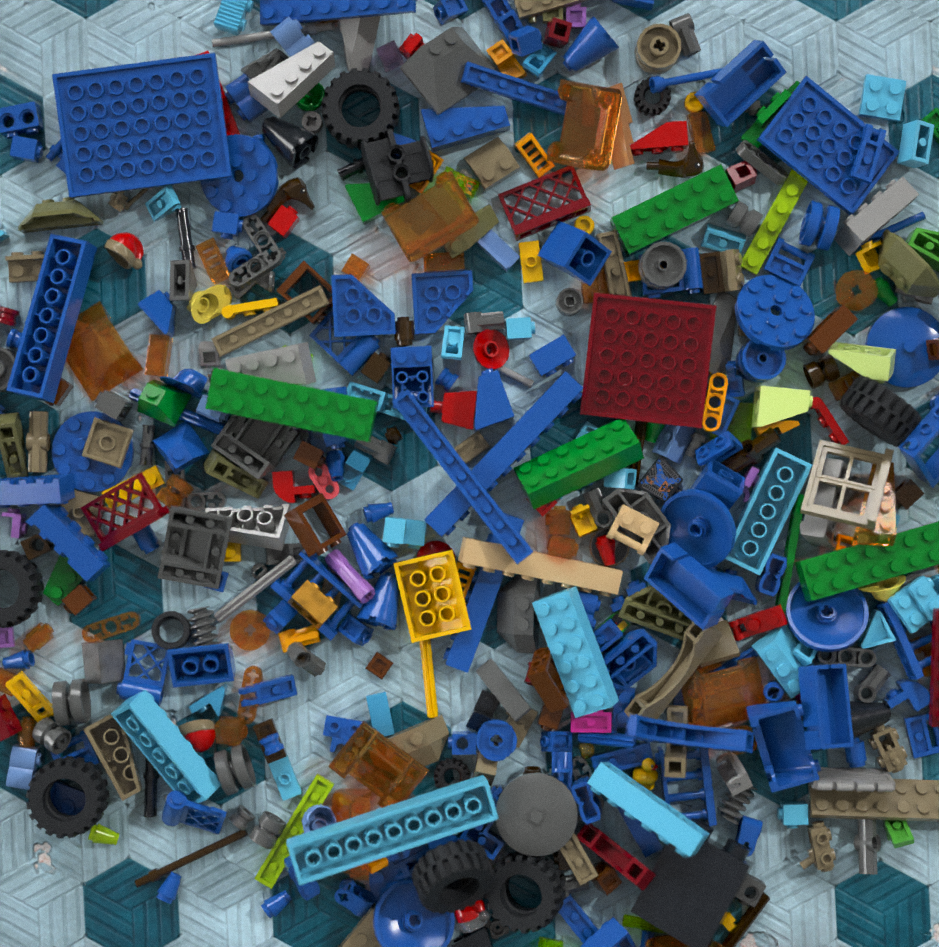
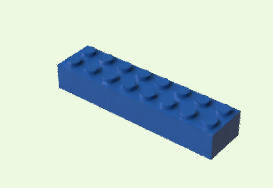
M50 234L7 391L20 396L54 403L97 251V247L85 240Z

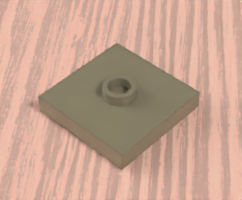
M94 417L82 456L122 469L134 430Z
M74 490L75 498L68 500L69 503L60 505L67 510V516L81 526L83 534L95 537L96 533L81 507L99 496ZM93 506L89 507L91 513L98 517L99 509Z
M728 620L720 621L717 625H714L723 635L701 662V667L740 656Z

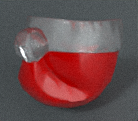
M482 899L476 901V904L472 906L469 905L461 911L456 910L454 912L456 925L460 932L469 933L475 931L489 921L490 914Z

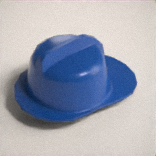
M193 369L181 370L174 378L160 377V380L164 383L192 394V396L201 399L207 382V378Z

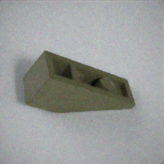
M488 204L437 235L447 253L453 258L474 245L499 220L491 205Z
M19 412L0 414V451L7 478L28 476L24 434Z
M214 448L203 463L207 474L259 499L269 483L264 478L258 480Z

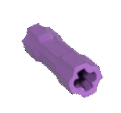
M338 549L327 554L325 558L326 564L348 585L361 603H367L374 597L375 589L359 575Z

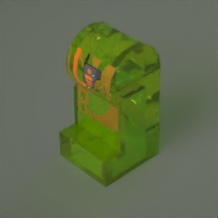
M446 166L439 182L443 188L469 198L475 197L480 182L467 177Z

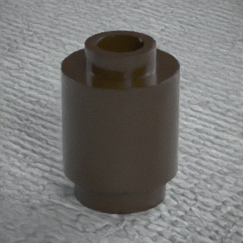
M397 317L394 341H396L397 346H412L413 340H415L414 321L409 320V317Z

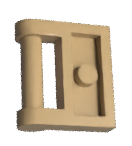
M623 504L606 537L611 540L613 538L637 550V553L643 556L660 523ZM619 525L643 537L642 543L618 532Z

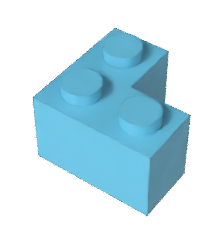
M387 516L385 518L383 542H387L389 547L399 548L400 544H408V548L420 549V546L425 544L427 522Z

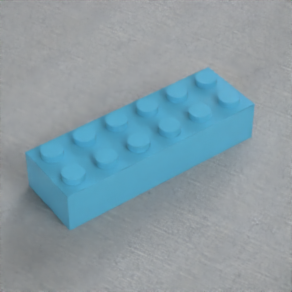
M776 447L771 448L759 473L760 477L755 486H753L750 498L745 503L735 524V544L725 560L752 573L761 575L813 466L812 464Z
M574 586L532 602L575 718L615 705L619 699L577 587Z
M146 690L126 699L111 713L113 718L173 791H181L186 795L187 800L200 803L207 800L221 786L217 775L208 768L205 760L195 752L192 744L182 736L179 728L170 721L167 713L157 705L154 697Z
M600 762L587 782L591 785L590 789L594 793L605 795L608 798V803L616 808L618 806L623 808L626 816L632 820L636 818L641 821V826L649 832L653 830L659 834L658 838L667 845L671 843L677 847L675 851L683 857L696 855L710 834L610 762Z

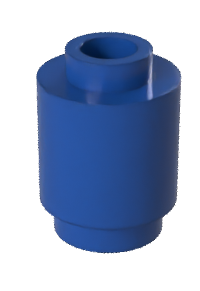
M150 525L132 534L139 548L145 554L160 547L158 544L159 540Z
M859 737L853 739L854 747H844L846 762L849 763L850 768L866 765L865 761L867 758L864 740H859Z

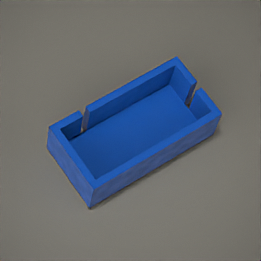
M753 40L711 79L713 83L707 82L694 94L718 126L728 127L787 73L777 58H771L774 54L764 41Z
M675 542L660 547L644 579L702 630L717 625L725 611L724 608L728 606L735 593L692 556L686 557L688 553Z
M846 664L798 667L801 705L804 712L803 727H807V731H804L806 750L854 747Z

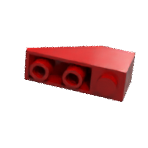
M687 121L666 122L630 145L632 156L643 155V152L662 154L664 150H671L672 153L683 152V149H686L688 146Z

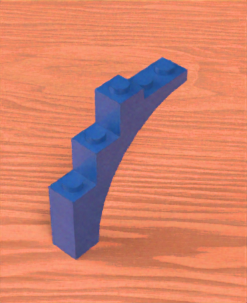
M631 714L627 721L628 736L635 737L637 740L644 742L666 743L674 746L697 747L715 751L753 752L754 733L747 730L682 724Z

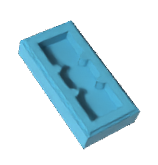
M288 755L269 763L283 801L302 794Z

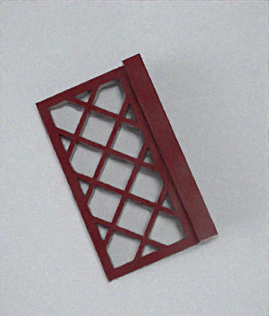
M573 164L498 194L516 241L556 226L558 221L565 222L591 211V203L584 192ZM571 171L573 176L571 184L560 181L563 174ZM545 181L555 182L552 192L542 188ZM558 184L569 188L565 197L555 194ZM532 188L537 190L533 199L523 196L525 189ZM571 189L580 192L582 198L576 201L568 199ZM539 192L550 195L546 205L536 201ZM512 195L517 197L518 200L513 207L506 204L504 198ZM553 197L563 200L561 207L553 208L549 206ZM521 199L531 203L528 212L517 208ZM534 204L544 208L541 215L535 216L530 214ZM515 212L525 215L524 221L517 225L513 221Z
M142 472L81 507V510L101 541L98 544L101 551L108 549L170 513L167 506L162 507ZM137 479L142 486L141 491L133 489L134 481ZM120 489L128 492L127 500L119 498ZM132 493L140 496L139 504L131 502ZM105 498L113 500L112 508L104 506ZM145 498L152 502L154 508L144 507ZM118 502L126 505L125 513L117 510ZM93 506L99 509L98 517L91 513L89 507ZM130 507L138 509L137 517L129 515ZM103 510L111 513L110 521L102 519ZM116 515L124 518L123 526L115 523ZM101 524L109 526L107 535L102 531Z

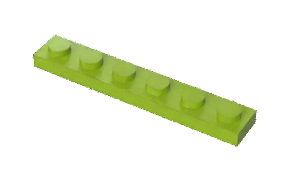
M793 169L788 174V178L783 183L742 258L741 268L755 276L758 274L808 183L807 180Z
M317 773L255 876V880L272 889L285 867L284 859L290 856L286 839L304 834L302 825L304 812L313 805L323 804L335 783Z

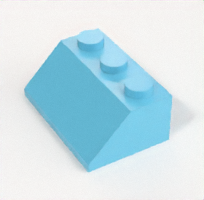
M787 625L773 629L751 645V647L777 683L783 687L784 692L792 699L800 693L798 667L803 666L793 654L799 642Z

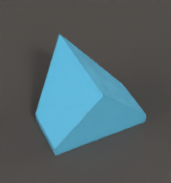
M872 609L864 630L865 633L862 634L857 643V646L864 649L896 641L882 612Z

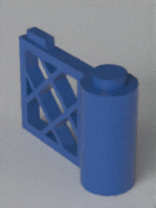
M699 248L682 249L687 265L683 278L678 281V287H670L665 290H648L647 285L642 281L643 296L647 295L648 298L652 299L660 298L661 293L688 291V294L700 293V289H703Z
M332 310L309 336L353 376L373 353L380 348L378 345L380 340L374 335L356 336L354 339L347 340L346 336H343V340H332V329H334V326H332ZM329 329V340L320 341L316 337L321 330ZM332 343H343V351L338 356L332 352Z
M131 639V643L127 642L125 655H128L124 678L122 683H118L116 690L119 699L126 700L146 690L154 697L157 705H161L169 664L167 650L165 658L157 662L152 652L161 648L157 643ZM135 644L143 645L147 650V653L139 659L134 653ZM147 646L155 647V648H153L152 650H149V648H148ZM150 655L155 665L145 670L140 661ZM138 663L143 673L138 677L129 676L131 667ZM158 667L162 673L160 681L152 680L148 672Z
M175 790L168 794L161 818L164 824L168 826H176L179 823L219 834L227 812L212 806L209 807L189 801L183 792Z

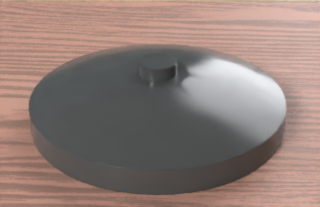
M527 773L513 779L502 790L496 804L499 818L496 820V825L500 835L511 848L525 855L544 856L556 852L570 840L576 828L577 806L574 797L562 781L549 774Z

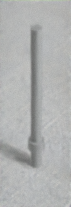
M316 22L307 23L306 26H302L301 32L303 34L316 35L317 32L333 30L332 22L316 24ZM270 31L216 38L212 39L213 47L274 39L275 37Z

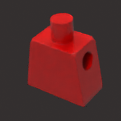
M477 391L444 393L443 401H434V407H430V412L442 413L441 422L473 430Z

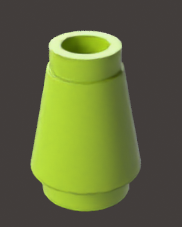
M98 823V825L95 824L91 828L88 840H91L92 843L116 845L120 833H116Z

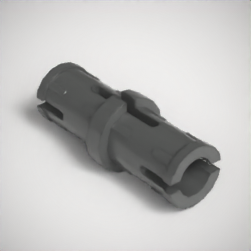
M143 425L142 443L139 445L141 447L139 465L153 466V448L156 447L153 440L156 426L150 425L149 428V425Z

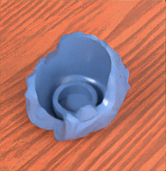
M322 804L309 807L304 812L302 820L304 833L337 823L332 809Z

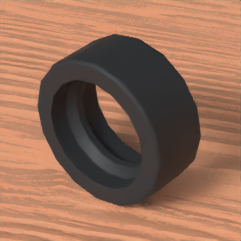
M166 611L154 620L151 634L154 641L161 648L166 650L178 649L188 643L191 637V626L181 613ZM168 619L178 620L183 626L182 637L174 643H168L160 636L161 624Z

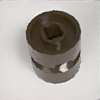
M830 354L819 358L818 362L812 361L803 365L805 377L812 389L824 385L825 381L831 382L840 378L838 366Z

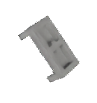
M726 752L716 758L717 763L726 760V763L717 767V770L732 796L753 786L735 752Z

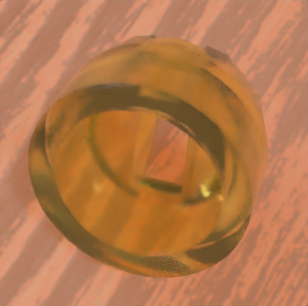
M579 744L583 759H587L594 754V746L592 744Z

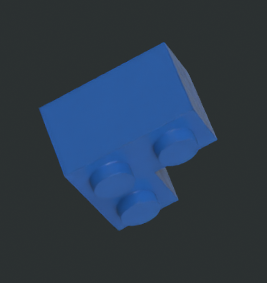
M495 820L459 833L460 839L464 841L472 840L482 845L488 858L492 860L495 859L504 845L503 838L490 830Z

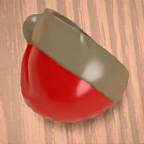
M128 232L116 233L106 241L104 248L124 269L133 267L136 270L142 268L141 259L144 255V250L137 236Z
M194 720L178 726L180 733L192 744L196 753L208 750L215 741L217 728L211 720Z

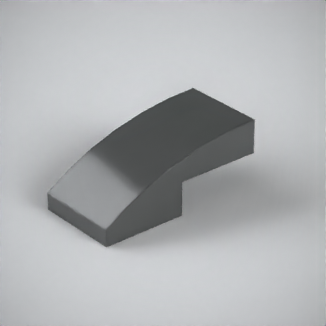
M301 543L284 544L282 551L265 548L266 565L279 564L290 555L299 564L303 560L299 553L304 548Z

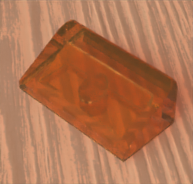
M706 111L687 114L686 119L691 138L699 154L716 151Z

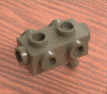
M884 724L873 729L869 733L871 738L868 739L871 748L873 750L876 749L879 757L876 759L880 768H885L886 771H892V773L903 770L904 766L908 764L905 759L908 755L904 747H900L897 741L900 738L896 729L891 728L889 725L884 726ZM885 735V740L881 742L879 737Z
M824 821L812 822V825L807 826L811 849L807 850L809 857L799 864L804 870L814 864L822 872L831 871L834 867L833 861L836 860L834 849L830 848L829 843L832 840L831 831L824 825Z

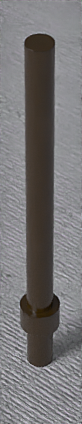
M247 830L235 832L160 869L155 868L149 871L147 875L135 880L137 888L151 881L154 883L160 880L162 876L248 836Z

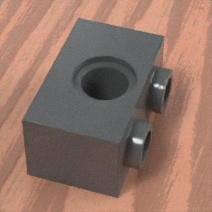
M109 390L101 391L95 400L97 403L95 408L119 421L125 420L134 405Z

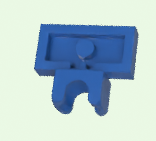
M326 715L323 735L333 737L330 752L334 753L337 746L343 744L345 746V754L350 756L353 741L363 742L366 722Z

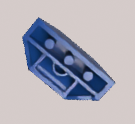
M716 566L706 568L735 593L732 600L757 605L756 598L743 577L737 575V571L726 569L725 572L717 571L718 567Z
M643 628L629 631L602 653L615 690H627L657 666V642Z

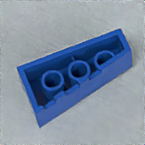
M505 106L449 108L440 115H437L433 109H421L432 152L510 130Z

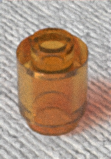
M40 622L25 635L26 638L23 642L32 652L40 650L54 638V630L48 623L43 624Z
M24 716L22 720H19L23 730L17 733V741L20 747H34L36 741L32 738V732L38 722L32 716Z

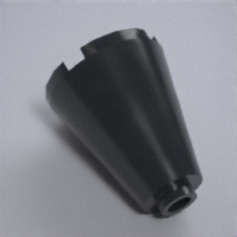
M275 116L266 118L262 123L263 134L289 166L295 169L302 167L310 159L307 157L311 151L315 152L319 138L313 132Z
M850 702L853 739L887 723L891 717L890 708L882 702Z

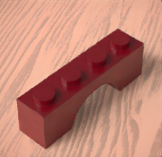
M585 824L577 834V838L642 891L646 889L655 877V873L593 824Z

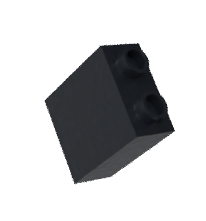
M692 817L691 821L710 833L697 854L691 857H683L675 851L677 847L671 843L666 844L652 870L656 874L646 889L640 892L631 912L689 947H710L754 863L746 859L750 852L747 847L730 838L727 839L724 846L710 838L714 830L712 827Z

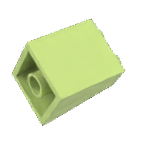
M771 386L755 387L751 428L762 427L807 412L812 407L813 396H810L809 390Z

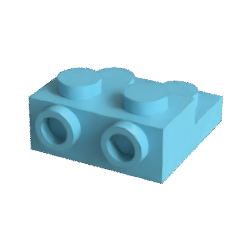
M916 577L887 599L910 633L916 632L927 622L933 621V608H939V594L933 589L935 584L929 577Z

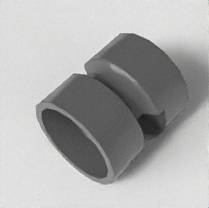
M738 201L725 223L732 228L739 226L740 232L750 237L760 223L763 214L755 209L748 211V206Z
M575 288L563 289L556 299V308L564 316L570 317L577 314L583 305L582 294Z
M47 717L40 720L32 732V738L40 745L45 746L53 754L62 753L68 747L72 738L70 731L62 726H58L55 721Z
M263 811L258 820L259 825H255L249 837L258 845L272 849L277 840L276 834L282 832L286 823L277 815L269 811Z

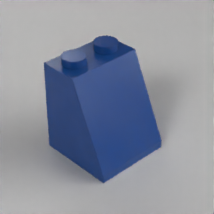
M558 221L539 251L538 256L555 268L591 286L612 251L586 231Z
M493 368L482 371V376L478 377L475 431L514 418V413L499 371H493Z
M713 459L706 463L690 489H699L714 495L729 510L743 493L745 477Z

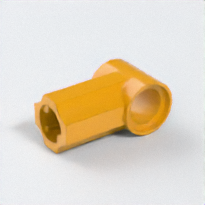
M313 625L278 633L283 653L287 652L289 645L294 642H300L303 646L321 642L319 630Z

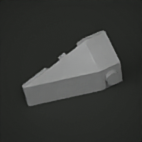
M381 16L340 19L341 26L339 28L343 36V49L349 72L353 68H357V71H362L363 68L369 69Z

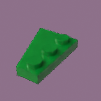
M61 555L58 557L43 592L57 606H60L63 603L62 600L84 580L67 563L69 558H64Z

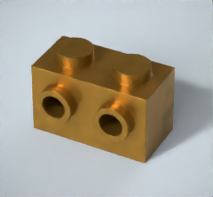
M308 580L288 601L294 609L317 629L337 609L335 601L330 596H325L317 584Z

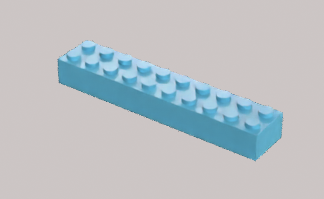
M480 775L286 839V843L300 886L499 818L488 780L484 775Z

